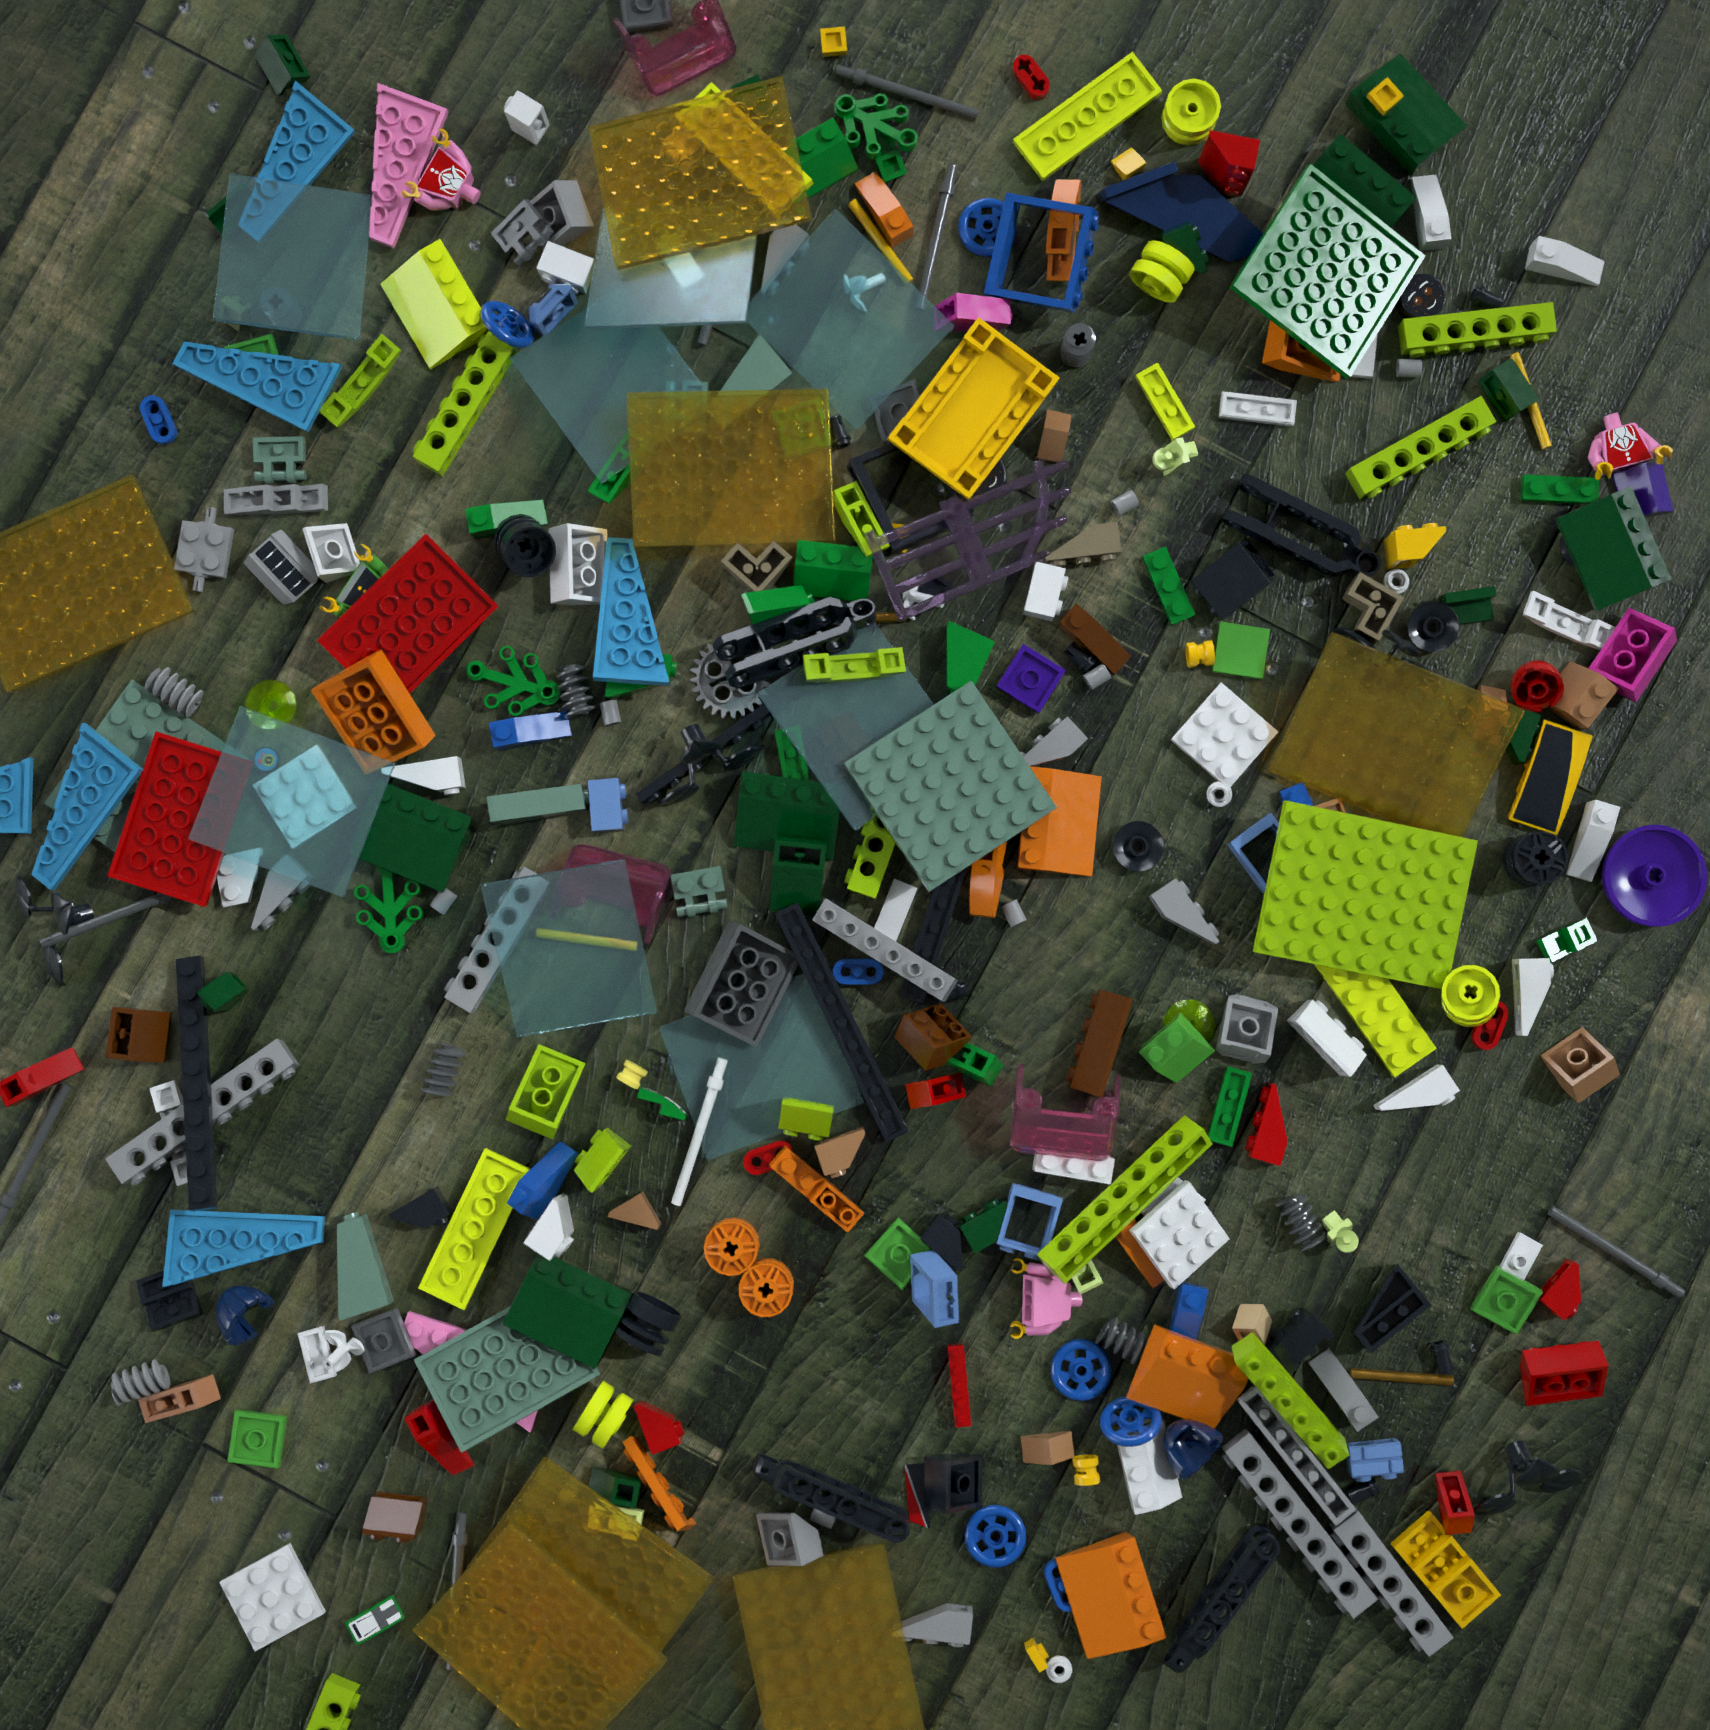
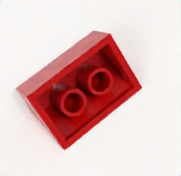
M1209 131L1198 163L1217 191L1223 192L1224 195L1229 197L1243 195L1255 169L1260 140L1218 131Z
M1582 1341L1577 1344H1558L1553 1347L1522 1350L1520 1371L1526 1406L1603 1397L1609 1365L1599 1341Z

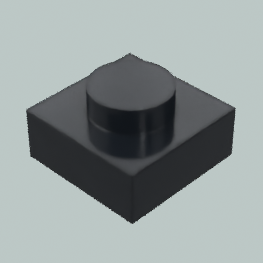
M932 571L919 592L946 599L954 584Z

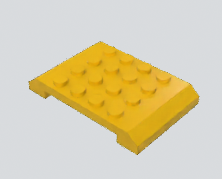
M978 317L963 337V340L909 412L901 419L887 440L969 500L1049 395L1060 377Z

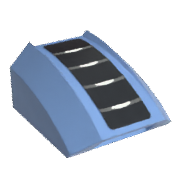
M549 284L548 288L538 297L533 305L528 307L529 324L544 339L550 335L554 328L578 304L572 287L569 284Z

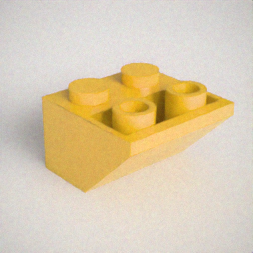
M1428 523L1422 525V528L1412 529V525L1397 527V530L1391 532L1384 540L1386 570L1412 568L1428 554L1444 535L1446 526L1438 527L1437 523Z

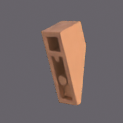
M212 1374L162 1390L158 1393L150 1394L149 1396L141 1397L138 1401L144 1421L148 1423L201 1408L221 1398L214 1375Z

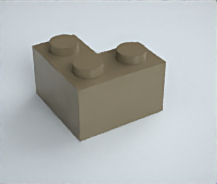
M773 540L757 559L737 543L721 560V564L750 592L769 590L793 564V558Z
M1361 572L1353 578L1342 597V600L1363 611L1352 631L1361 635L1372 645L1380 641L1383 636L1382 631L1387 629L1404 599L1403 596Z

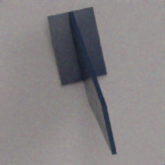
M1176 162L1105 187L1096 194L1099 204L1105 202L1162 231L1189 221L1192 227L1197 226L1201 236V240L1197 241L1201 250L1205 249L1207 253L1227 263L1250 255L1263 235L1253 223L1201 175L1175 174L1178 172Z

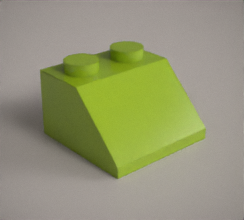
M784 1097L778 1128L783 1129V1134L798 1136V1132L809 1134V1139L823 1141L824 1137H829L834 1106Z

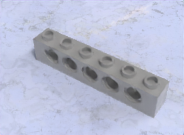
M525 866L522 870L518 869L511 879L513 885L509 892L505 890L498 900V904H500L496 913L492 912L488 916L484 924L487 926L484 933L476 936L471 945L474 948L469 957L464 956L458 966L460 972L457 977H452L444 989L447 992L444 998L469 1013H475L553 885L552 882ZM522 888H526L529 891V898L525 902H520L517 898V894ZM508 910H513L516 913V920L511 924H507L504 920V915ZM499 931L503 936V941L500 945L495 946L491 942V936L494 932ZM482 953H486L490 959L489 964L484 968L478 964V957ZM469 975H473L476 979V985L473 989H468L464 983L465 978Z
M826 898L812 919L943 1002L946 1001L958 982L954 977Z
M1252 1382L1248 1384L1236 1399L1329 1519L1337 1526L1356 1510L1293 1428Z
M1357 1509L1337 1526L1333 1522L1329 1524L1334 1531L1330 1534L1339 1547L1345 1545L1350 1552L1346 1555L1355 1568L1360 1566L1365 1574L1362 1578L1371 1589L1374 1587L1378 1589L1381 1595L1377 1598L1387 1610L1393 1609L1397 1615L1393 1619L1402 1631L1408 1629L1412 1635L1409 1640L1418 1652L1423 1650L1430 1657L1453 1639V1636ZM1357 1535H1362L1363 1540L1361 1544L1353 1546L1352 1539ZM1372 1556H1378V1563L1373 1567H1369L1368 1560ZM1394 1577L1393 1585L1385 1588L1383 1586L1385 1579ZM1409 1598V1605L1403 1609L1399 1608L1401 1600ZM1425 1619V1626L1422 1629H1415L1417 1621Z

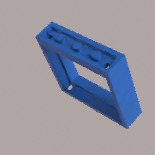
M1006 192L984 294L988 297L1010 299L1011 302L1076 313V308L1079 307L1083 297V293L1080 292L1082 282H1086L1088 276V267H1086L1088 256L1091 257L1094 250L1093 234L1099 228L1098 212L1093 207ZM1020 205L1083 216L1065 300L1002 289Z

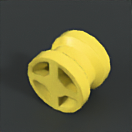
M626 1059L623 1071L618 1073L616 1078L638 1090L641 1078L645 1077L648 1071Z

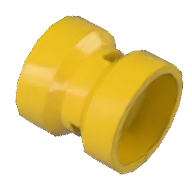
M1212 640L1204 641L1199 645L1195 642L1186 643L1185 655L1188 668L1197 667L1199 663L1205 666L1215 664Z
M1083 1454L1072 1457L1073 1466L1076 1468V1474L1074 1475L1075 1485L1089 1486L1100 1483V1474L1096 1469V1466L1099 1464L1097 1455Z

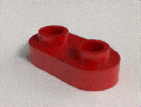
M1500 1001L1496 1009V1017L1490 1018L1488 1022L1473 1028L1471 1040L1479 1049L1490 1050L1499 1042L1509 1015L1506 1005ZM1483 1032L1488 1036L1485 1042L1480 1039V1035Z
M779 1140L752 1149L744 1157V1167L747 1172L753 1175H760L773 1169L769 1164L777 1156L776 1150L779 1148L783 1149L785 1145L792 1151L793 1148L788 1142ZM759 1157L762 1161L761 1165L754 1166L752 1159Z

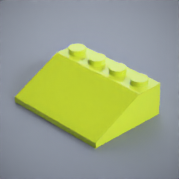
M441 239L418 251L380 284L430 370L478 343L480 337L489 331L482 321L481 307Z

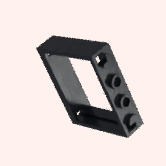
M891 442L850 459L846 466L852 481H857L890 545L889 548L885 549L889 557L966 524L974 516V508L971 501L945 483L959 514L899 539L864 467V464L900 450Z

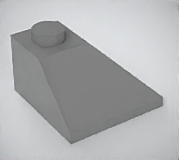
M795 1513L756 1514L767 1565L803 1566L824 1556L818 1530Z

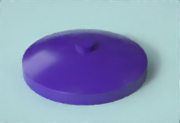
M1647 825L1626 832L1613 843L1604 859L1602 882L1609 902L1620 915L1639 925L1660 927L1683 920L1697 908L1705 893L1707 868L1701 851L1687 835L1672 827Z

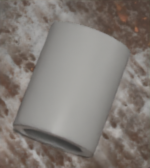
M1397 360V377H1421L1422 360Z
M1130 490L1111 500V505L1115 513L1121 516L1139 506V501L1135 493Z
M1100 664L1084 674L1083 678L1088 687L1093 690L1110 680L1111 676L1104 664Z
M617 700L600 703L604 726L620 724L621 717Z
M446 888L444 893L438 892L430 906L445 915L457 895Z
M1017 899L1001 906L1010 927L1027 920Z
M813 1508L809 1520L831 1529L836 1518Z

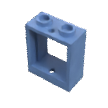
M1272 813L1263 817L1226 844L1262 893H1265L1266 882L1243 853L1241 847L1267 828L1276 837L1279 823Z
M1012 1182L1006 1202V1212L996 1242L1000 1245V1249L1010 1253H1014L1015 1249L1025 1252V1257L1039 1261L1037 1254L1052 1240L1063 1198ZM1016 1196L1051 1206L1040 1247L1005 1237Z
M934 1250L911 1254L912 1301L934 1328L959 1323L957 1275Z

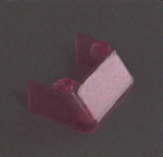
M701 0L697 2L692 9V18L695 25L653 47L646 36L636 34L630 37L617 17L613 19L634 67L645 87L652 95H663L733 58L736 53V44L719 0Z
M585 844L576 845L573 847L555 885L551 918H556L562 904L576 907L582 905L587 897L634 909L635 921L642 926H647L645 943H650L660 917L670 879V870L664 865Z
M1018 1064L1013 1088L1010 1144L1012 1148L1021 1153L1092 1161L1107 1160L1111 1156L1114 1147L1119 1115L1121 1075H1115L1110 1096L1096 1100L1092 1114L1041 1109L1042 1099L1040 1094L1034 1089L1022 1088L1024 1064Z

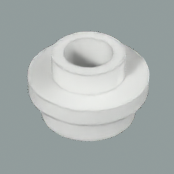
M1392 569L1385 575L1383 584L1385 587L1400 594L1408 588L1409 577L1401 569ZM1392 578H1397L1400 581L1399 586L1392 584Z
M1217 781L1208 787L1207 799L1212 805L1222 807L1231 801L1232 790L1227 783ZM1222 790L1224 796L1217 797L1215 791Z
M1057 1655L1047 1662L1048 1668L1046 1672L1052 1681L1062 1683L1070 1678L1072 1666L1066 1657ZM1057 1666L1064 1668L1061 1674L1055 1672Z

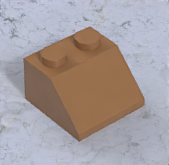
M1569 661L1560 673L1564 684L1562 698L1555 706L1551 708L1548 706L1547 708L1576 730L1583 731L1591 726L1619 688L1598 672Z
M1583 1027L1541 1055V1058L1558 1083L1577 1103H1580L1620 1075L1615 1058Z
M864 1127L815 1143L814 1147L824 1176L830 1174L831 1178L846 1174V1168L850 1167L865 1136Z

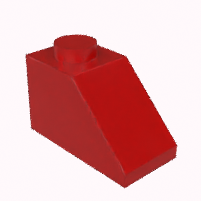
M961 1072L905 1084L910 1109L934 1106L966 1097Z
M1566 1259L1541 1288L1543 1294L1538 1300L1553 1315L1564 1321L1576 1314L1578 1311L1577 1306L1581 1303L1579 1265L1570 1259Z
M642 1400L635 1403L634 1409L652 1455L681 1444L682 1436L685 1435L680 1420L676 1421L673 1414Z
M1462 1472L1435 1473L1439 1514L1445 1534L1472 1533L1475 1514Z

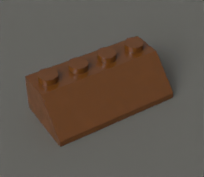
M1098 990L1097 994H1092L1089 1008L1092 1009L1090 1018L1085 1017L1081 1032L1085 1034L1082 1043L1077 1042L1073 1055L1077 1057L1074 1067H1069L1066 1081H1069L1068 1087L1101 1098L1103 1097L1133 999L1104 990Z

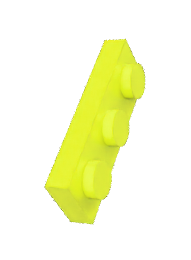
M1158 362L1136 374L1137 382L1172 441L1195 428L1194 423Z

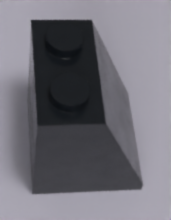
M1246 539L1236 544L1195 577L1192 582L1195 585L1193 589L1200 598L1205 597L1210 604L1208 608L1216 618L1220 617L1224 620L1275 582L1278 577L1251 542Z

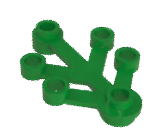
M845 94L838 97L834 103L835 115L844 120L846 128L845 138L850 148L858 147L861 142L860 134L855 130L854 119L863 124L867 141L866 154L870 159H877L881 156V146L877 142L874 130L898 142L899 148L904 152H912L917 148L918 135L913 129H904L900 132L883 122L893 119L899 123L906 122L909 118L908 108L905 105H898L893 109L886 110L888 98L884 94H877L874 97L855 100L851 95ZM878 101H883L884 103H883V104H878L877 102H878ZM874 107L878 112L866 113L862 110ZM899 112L905 113L904 115H898ZM852 137L857 138L854 141L849 140ZM877 149L876 152H871L870 150Z
M503 646L499 651L501 659L506 661L513 676L487 669L481 661L477 660L470 662L466 667L467 676L475 682L487 679L510 686L497 694H488L485 697L484 704L489 709H497L501 703L524 691L533 693L532 696L522 702L513 701L509 704L508 711L514 717L521 716L524 711L539 703L553 705L561 696V691L558 688L559 685L552 680H547L539 665V658L534 653L526 654L523 662L527 668L532 670L538 684L527 681L515 658V650L510 646ZM507 649L511 650L512 655L509 658H504V651ZM529 657H535L536 662L534 665L527 664ZM475 666L480 667V672L477 675L472 674V668ZM551 688L552 694L548 697L544 696V690ZM495 697L497 700L496 704L489 706L488 700ZM516 704L520 705V712L513 713L512 707Z
M376 867L377 871L382 874L384 903L373 895L370 888L366 885H358L354 890V895L357 899L366 901L385 918L386 928L375 921L372 913L367 910L359 911L356 915V920L359 924L366 925L380 937L379 944L385 952L397 953L405 945L404 934L415 921L423 917V910L419 906H410L407 909V917L398 926H396V916L413 896L421 892V885L411 880L405 884V891L395 901L394 873ZM415 883L417 885L416 892L411 893L409 891V886ZM361 888H365L367 891L364 897L359 896ZM415 908L419 911L417 918L411 916V911ZM363 913H367L369 916L367 922H362L360 919ZM390 936H394L396 939L395 944L392 946L387 942Z

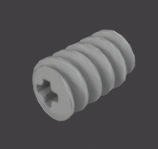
M169 667L163 671L160 668L155 669L145 683V690L152 692L153 696L157 698L161 697L162 702L169 703L171 708L177 709L178 713L182 715L185 714L186 718L190 717L199 707L204 691L199 690L194 694L196 686L192 684L186 688L188 680L185 678L178 683L179 674L175 673L170 677L171 669Z
M156 1359L152 1360V1368H149L146 1362L142 1363L141 1372L137 1366H133L132 1375L129 1374L127 1369L122 1370V1378L116 1372L112 1374L111 1392L117 1405H121L122 1401L128 1403L132 1398L140 1399L142 1395L149 1396L152 1391L158 1393L162 1388H170L168 1370L164 1365H159Z

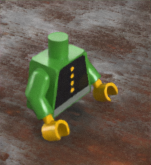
M361 544L366 549V553L363 556H359L354 551V555L361 560L360 564L336 600L331 597H324V599L330 601L331 606L328 609L320 606L322 611L333 612L334 615L340 617L388 570V567L374 554L371 555V550L365 544Z

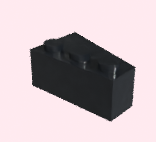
M1394 1264L1351 1333L1366 1352L1371 1354L1428 1309L1431 1304L1398 1264Z
M1303 1307L1300 1310L1295 1309L1288 1316V1323L1282 1329L1280 1327L1275 1329L1269 1337L1271 1340L1265 1345L1290 1375L1300 1367L1299 1363L1308 1354L1312 1357L1317 1352L1315 1347L1324 1338L1330 1341L1335 1336L1311 1312Z

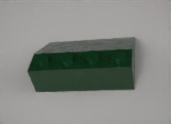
M1401 53L1368 76L1351 91L1345 102L1346 106L1411 176L1467 127L1463 120ZM1388 77L1404 97L1387 113L1382 115L1368 100L1367 95Z
M1341 134L1336 137L1313 165L1390 228L1394 227L1417 198Z
M1631 486L1555 519L1595 612L1672 579Z
M742 771L734 846L774 852L776 836L827 841L825 859L834 860L844 785Z
M378 780L367 802L349 855L444 893L475 827L473 818Z
M537 1252L502 1325L596 1369L632 1294L556 1257L549 1261Z

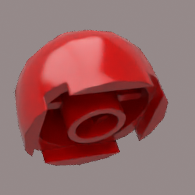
M1533 660L1524 663L1515 671L1511 680V692L1518 707L1531 712H1540L1542 708L1548 706L1551 708L1559 702L1564 692L1562 676L1555 666L1546 661Z

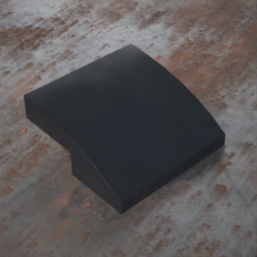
M164 1271L136 1281L141 1305L146 1307L151 1331L157 1332L203 1315L193 1280L164 1288L162 1287Z

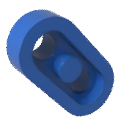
M155 395L145 397L140 404V412L150 436L161 445L171 444L177 437V428L166 403ZM154 407H159L158 412L152 414V409ZM164 429H168L166 436L161 435Z
M842 959L833 968V975L836 981L845 985L876 984L882 979L884 974L881 963L874 959ZM843 967L850 969L851 973L849 976L844 977L841 975ZM868 967L875 968L876 974L873 977L867 976L866 969Z
M1052 1559L1044 1567L1045 1580L1055 1604L1063 1611H1072L1068 1599L1062 1600L1065 1587L1060 1573L1057 1576L1052 1575L1053 1569L1058 1568L1056 1560Z

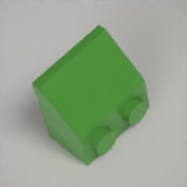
M1180 1012L1146 1041L1139 1053L1155 1071L1178 1083L1215 1052V1049Z

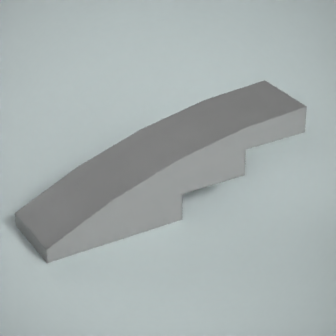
M296 484L282 486L258 485L224 489L225 515H266L328 511V486L324 484L306 486Z

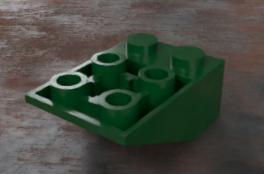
M776 836L769 911L778 912L798 902L804 915L815 916L821 905L827 841Z

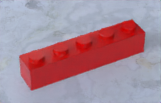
M947 1344L955 1428L971 1426L964 1344Z

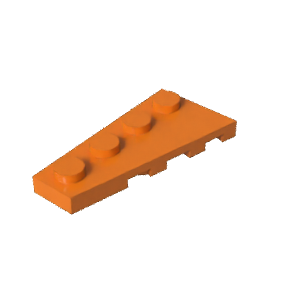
M630 1436L622 1443L625 1446L624 1454L631 1463L635 1462L639 1469L637 1474L643 1484L650 1486L653 1491L651 1497L658 1507H663L667 1514L664 1517L670 1528H676L677 1531H685L696 1525L692 1517L687 1519L683 1514L684 1505L681 1500L676 1498L674 1494H669L668 1490L670 1487L665 1477L660 1472H654L653 1469L656 1467V1464L639 1439L635 1436Z

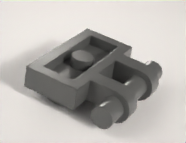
M524 199L491 234L505 253H511L514 249L517 251L518 254L513 258V261L520 267L525 261L529 262L534 257L533 253L540 246L543 247L547 244L548 238L554 231L548 225L540 231L537 225L543 218L531 202ZM530 234L533 239L525 246L522 241Z

